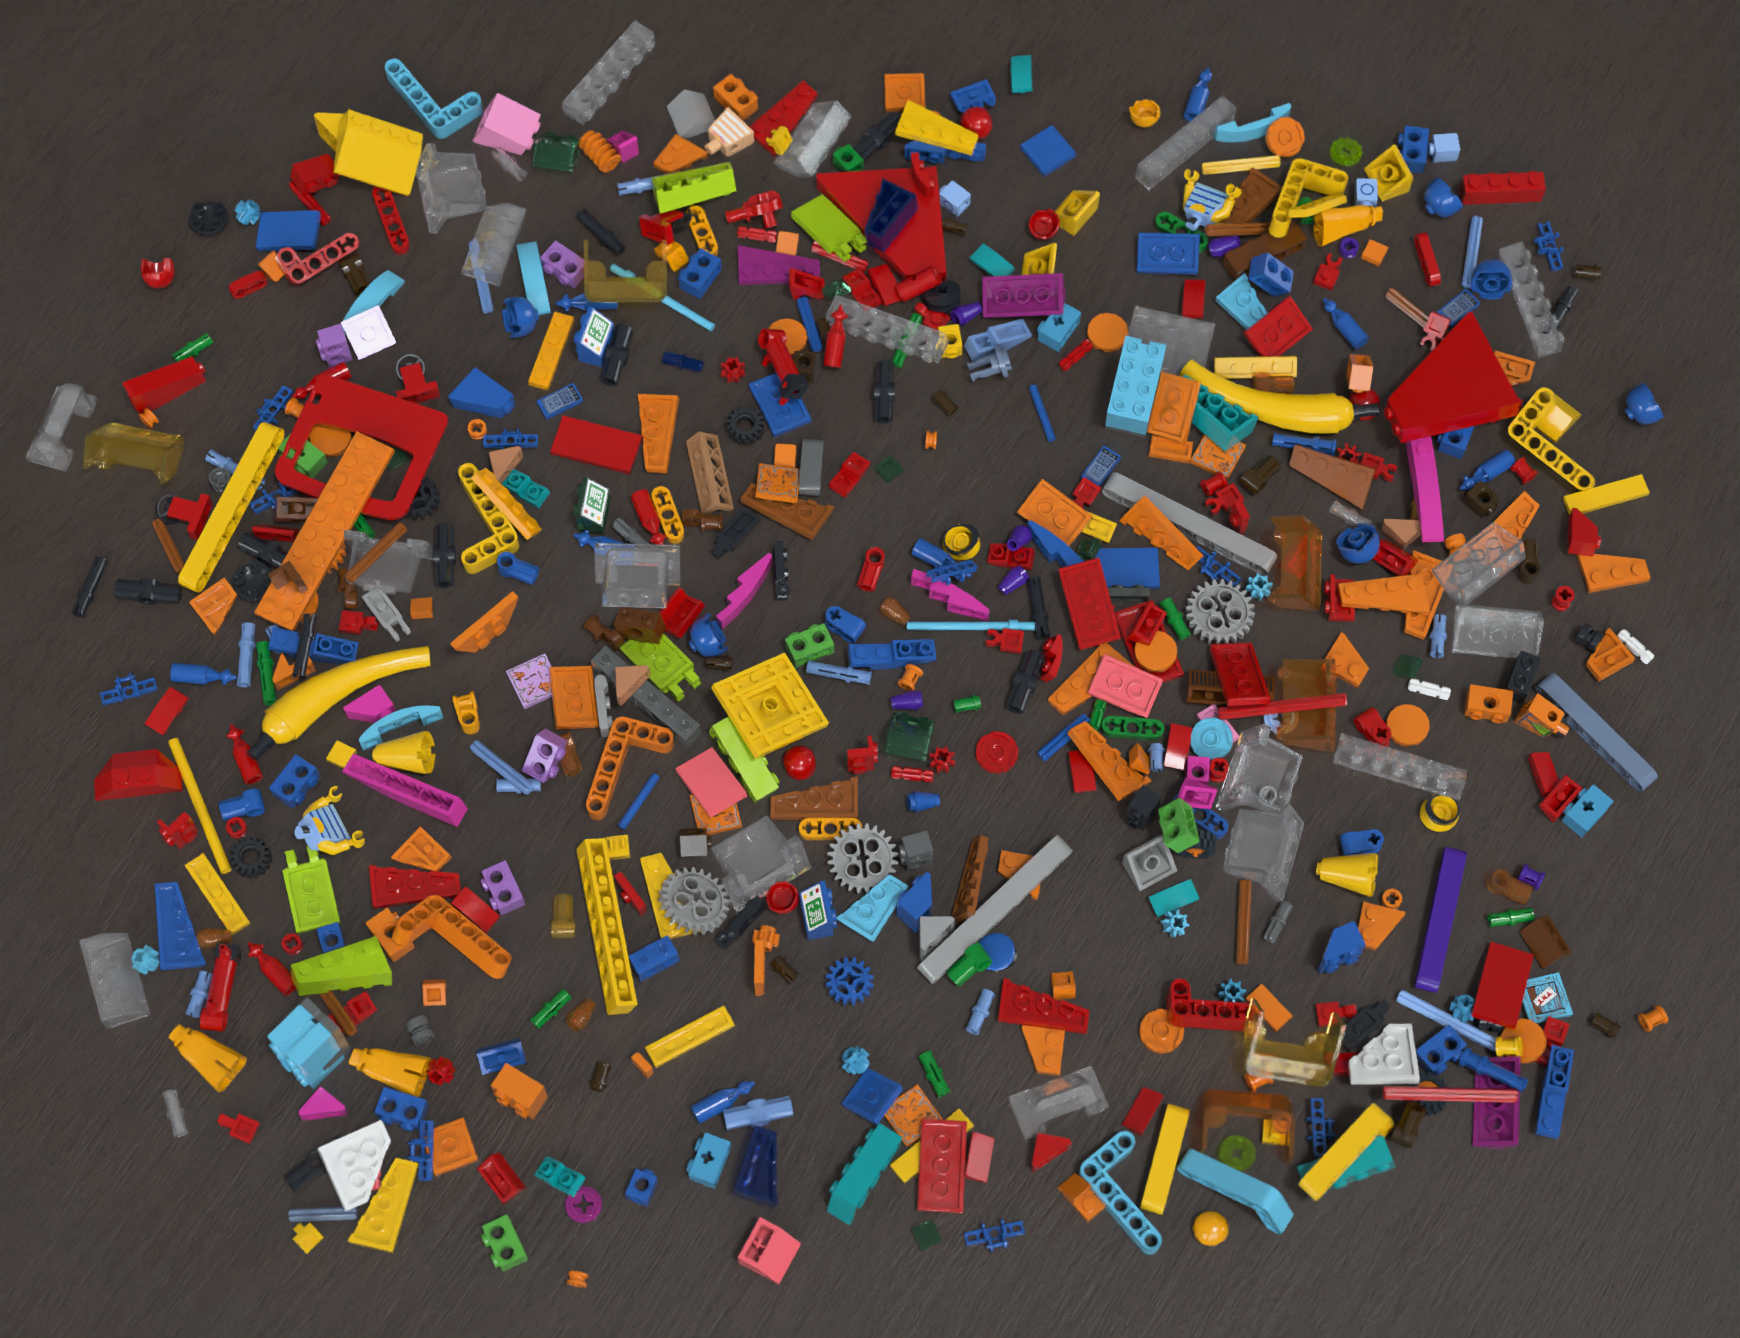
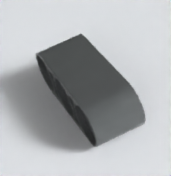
M803 439L799 495L820 496L824 440Z

